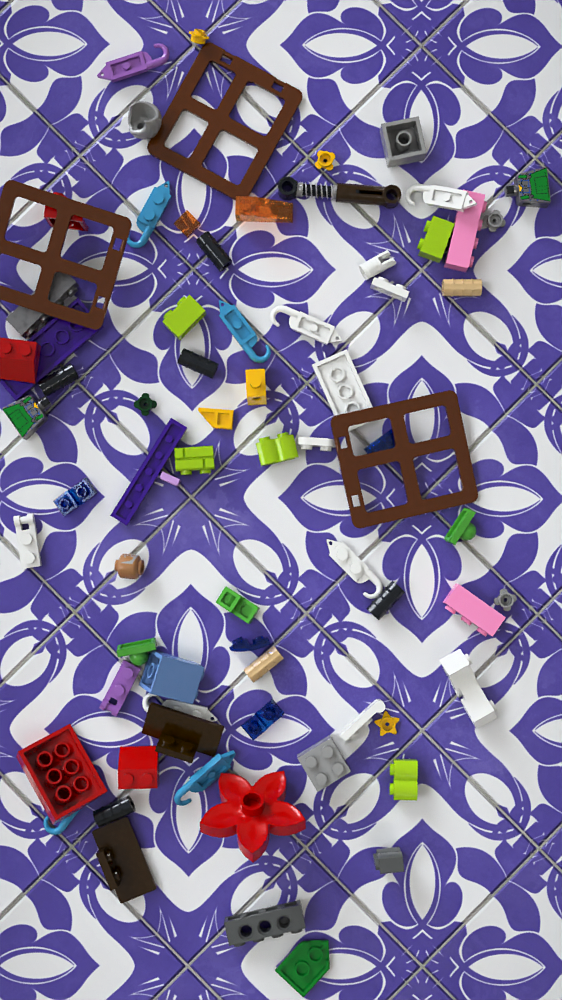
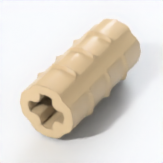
M481 279L442 280V296L471 297L481 296L482 294Z
M273 646L246 667L244 671L254 683L284 658Z

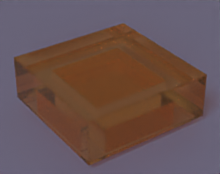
M188 210L174 222V225L187 238L201 225Z

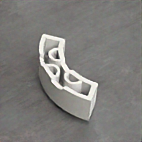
M459 649L440 660L441 665L458 698L463 697L461 702L475 728L478 729L497 718L495 714L497 708L492 700L488 701L471 669L470 665L473 663L468 654L464 655Z

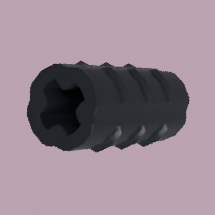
M209 231L202 234L196 240L201 251L207 255V258L211 260L220 272L231 265V258Z
M185 348L182 350L177 362L213 379L219 366L218 363Z
M70 363L39 381L38 385L47 397L80 377Z
M392 581L366 609L376 619L380 620L405 592Z
M128 795L93 811V817L98 827H102L135 812V805Z

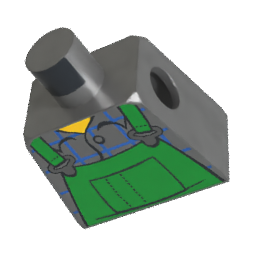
M547 167L518 174L514 179V185H505V197L515 196L517 206L547 208L551 203Z
M28 395L3 407L2 410L21 437L27 440L48 420L43 411L52 404L46 396L36 402L31 395Z

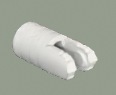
M388 250L359 265L360 272L365 280L391 268L397 263L393 258L386 260L390 256Z

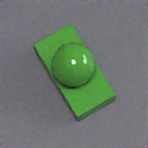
M463 508L444 537V540L456 545L459 538L465 541L473 539L476 535V527L470 521L476 512Z
M156 638L120 644L117 647V656L129 655V659L134 665L141 666L148 660L147 652L156 650Z

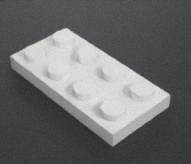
M347 349L312 364V368L334 416L373 407ZM371 422L350 426L348 432Z

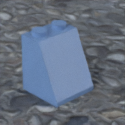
M158 650L149 651L148 660L145 664L139 686L150 694L193 704L194 699L198 696L199 683L204 677V667L196 662Z

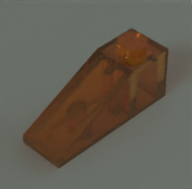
M236 196V221L293 223V203L260 197Z

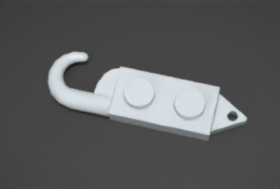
M414 184L407 189L405 194L406 201L410 205H415V202L410 198L411 194L415 191L423 192L424 202L433 207L464 212V209L477 205L467 191L436 185Z
M280 305L271 312V322L277 327L280 324L276 321L275 317L277 313L282 312L290 316L289 326L292 330L325 345L342 342L341 337L335 330V326L301 311L299 312L288 306Z
M326 539L330 552L329 556L355 582L364 583L370 580L376 586V591L373 594L364 592L363 595L369 599L377 598L383 590L381 580L343 541L337 542Z
M148 693L144 696L142 706L146 712H148L149 698L157 695ZM167 699L162 704V706L211 722L218 720L208 710V707L173 699Z

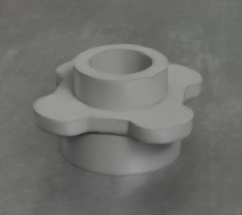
M494 210L489 216L485 215L483 218V222L487 223L490 232H495L497 228L504 227L506 224L498 210Z
M503 588L500 590L499 596L494 599V604L503 607L504 611H509L513 603L516 602L517 597L514 594L508 593L507 589Z

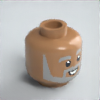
M122 554L119 560L115 561V571H118L120 578L137 579L144 572V560H141L139 555Z

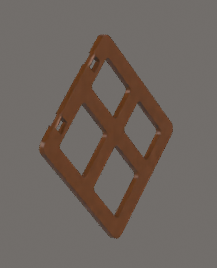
M206 43L201 48L163 116L158 133L149 141L147 146L148 152L155 158L240 203L245 202L302 101V92L245 60L226 52L213 43ZM223 55L232 60L230 65L221 61ZM211 62L235 74V78L217 109H212L191 97ZM248 83H253L285 101L266 136H262L229 117ZM274 83L283 87L281 92L272 88ZM183 111H188L208 122L206 130L189 158H185L164 146ZM221 131L227 132L258 150L239 185H235L202 166Z
M14 180L7 181L4 184L0 198V255L6 254L37 264L41 267V272L33 295L0 285V300L93 330L100 329L104 323L108 304L131 231V220L127 217ZM17 197L57 210L56 220L48 248L45 252L6 240L5 235ZM73 215L113 228V234L101 270L61 257L62 248ZM116 238L122 239L119 251L113 249ZM56 272L65 273L97 285L89 313L49 300ZM99 296L105 298L102 309L96 307Z
M443 391L332 417L330 421L352 524L356 528H365L472 503L477 500L478 491L458 397L454 391ZM444 406L450 434L413 444L410 443L404 415ZM388 418L391 423L395 446L391 449L355 456L348 428L353 425ZM345 436L347 448L341 449L339 437ZM453 449L462 490L423 500L420 495L413 459L417 456ZM395 461L399 462L407 503L367 512L363 501L358 471ZM358 495L360 506H353L352 496Z

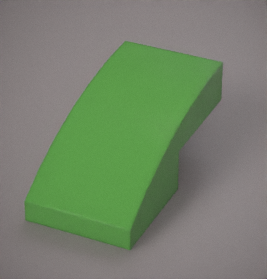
M227 586L216 600L217 604L248 624L252 622L260 609Z

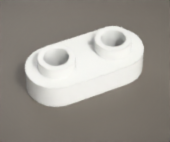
M298 437L297 445L301 446L303 450H312L313 447H320V451H331L332 448H336L334 439Z

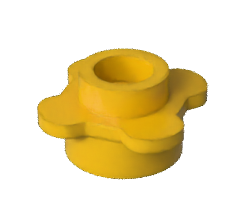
M194 29V31H189V34H191L190 41L194 43L205 44L206 39H209L204 30Z
M318 151V160L315 163V167L331 171L335 154L328 151Z

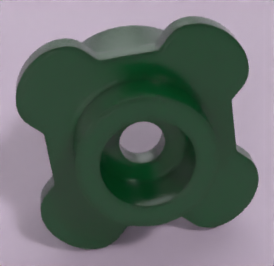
M143 393L142 397L134 402V407L138 408L143 416H147L151 409L157 407V403L149 398L148 393Z

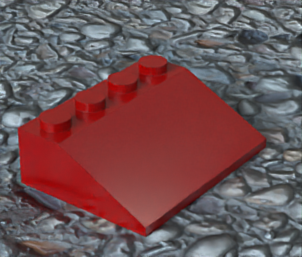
M71 724L23 748L17 753L16 758L53 825L108 792Z

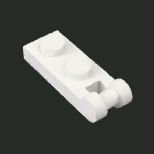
M30 513L24 517L20 515L14 516L21 569L42 566L34 514ZM22 524H28L29 529L23 530Z
M381 699L374 700L339 733L342 739L346 741L347 739L352 740L359 733L357 730L361 726L366 727L373 720L371 717L376 712L381 713L385 710L384 702Z

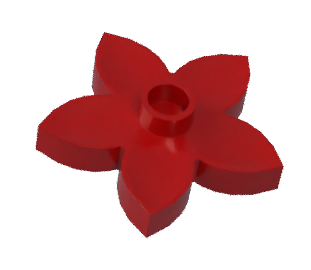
M284 771L264 775L254 786H251L241 776L221 773L219 778V794L222 803L209 809L200 821V832L206 835L224 838L237 834L240 851L253 863L267 849L269 833L278 836H288L306 829V819L300 810L294 805L284 802L286 797V777Z

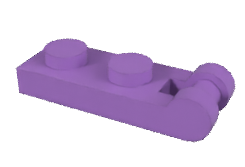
M124 659L99 708L102 710L106 709L112 712L113 716L117 717L141 668ZM111 697L118 700L116 705L109 703Z

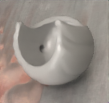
M137 101L132 103L128 113L129 132L138 139L145 140L155 137L162 123L160 110L150 102Z

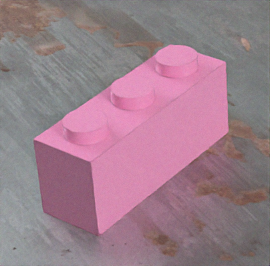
M459 584L453 586L443 601L446 604L445 609L452 614L459 613L462 616V621L469 626L473 623L478 627L476 631L485 637L487 634L493 636L506 618Z

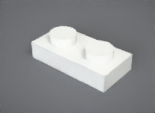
M374 277L370 286L373 290L403 302L406 301L410 292L406 290L405 286L390 284L389 280L383 277Z

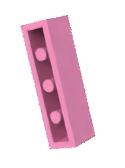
M468 190L464 191L469 193V196L477 205L464 209V212H456L455 224L444 263V268L466 272L469 267L472 268L474 256L471 255L473 249L477 248L479 238H476V233L481 230L483 223L480 216L481 212H485L487 202L484 201L485 194Z

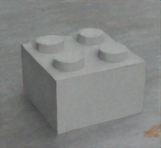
M419 116L381 124L379 132L387 168L419 162L425 159L427 152Z
M330 735L297 754V759L317 792L351 772L350 767Z

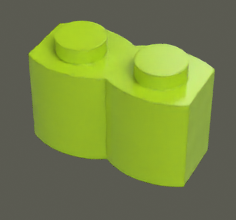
M288 432L278 434V438L270 439V436L259 439V442L256 443L261 467L299 457L293 434L289 435Z
M393 759V764L389 766V773L393 775V783H389V795H393L394 800L417 801V759Z

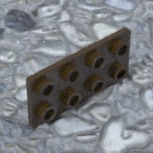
M151 702L142 733L159 739L155 752L192 763L196 751L215 757L224 726Z
M128 816L92 831L99 849L96 856L110 890L115 889L120 903L127 902L156 889V884Z

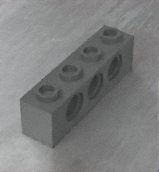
M300 900L227 916L224 919L229 946L234 945V947L243 946L248 941L261 942L264 938L270 936L278 938L287 932L292 934L299 933L302 929L306 928ZM285 916L288 917L290 921L286 924H282L279 921V919ZM268 921L271 925L268 928H263L260 923ZM248 925L252 930L246 933L241 928Z

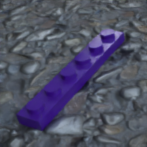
M170 418L110 516L128 526L172 455L174 448L177 447L188 429L187 427Z

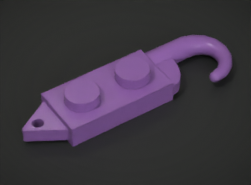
M154 44V48H161L163 50L162 57L152 60L148 53L139 51L106 62V66L98 73L97 77L114 83L148 72V70L162 66L168 61L169 50L163 44Z

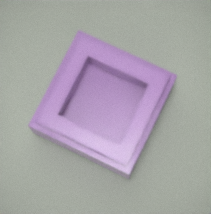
M163 471L160 475L161 480L179 487L180 479Z

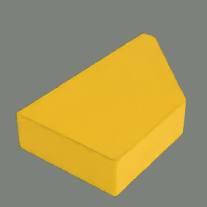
M198 408V411L213 429L232 430L234 410Z

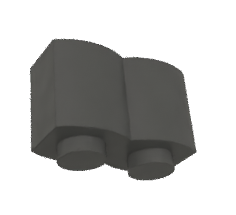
M400 847L376 849V853L373 854L375 869L379 870L380 874L404 872L403 855Z

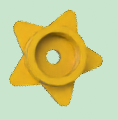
M385 711L382 719L375 720L374 723L380 727L381 736L386 733L397 734L395 725L399 718L390 717L388 712Z

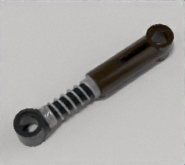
M289 176L281 178L278 183V195L286 201L296 197L311 196L313 198L315 196L322 199L324 197L327 199L332 198V200L335 199L336 202L379 205L391 209L399 204L402 195L400 188L396 185L385 187L337 183V185L333 186L332 184L330 186H327V184L323 186L316 183L315 185L311 183L306 184V182L303 184V182H297V180ZM285 185H289L292 187V190L285 192L282 188ZM394 194L396 199L389 200L386 195Z

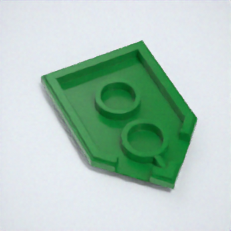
M329 940L301 941L275 969L303 998L330 969Z

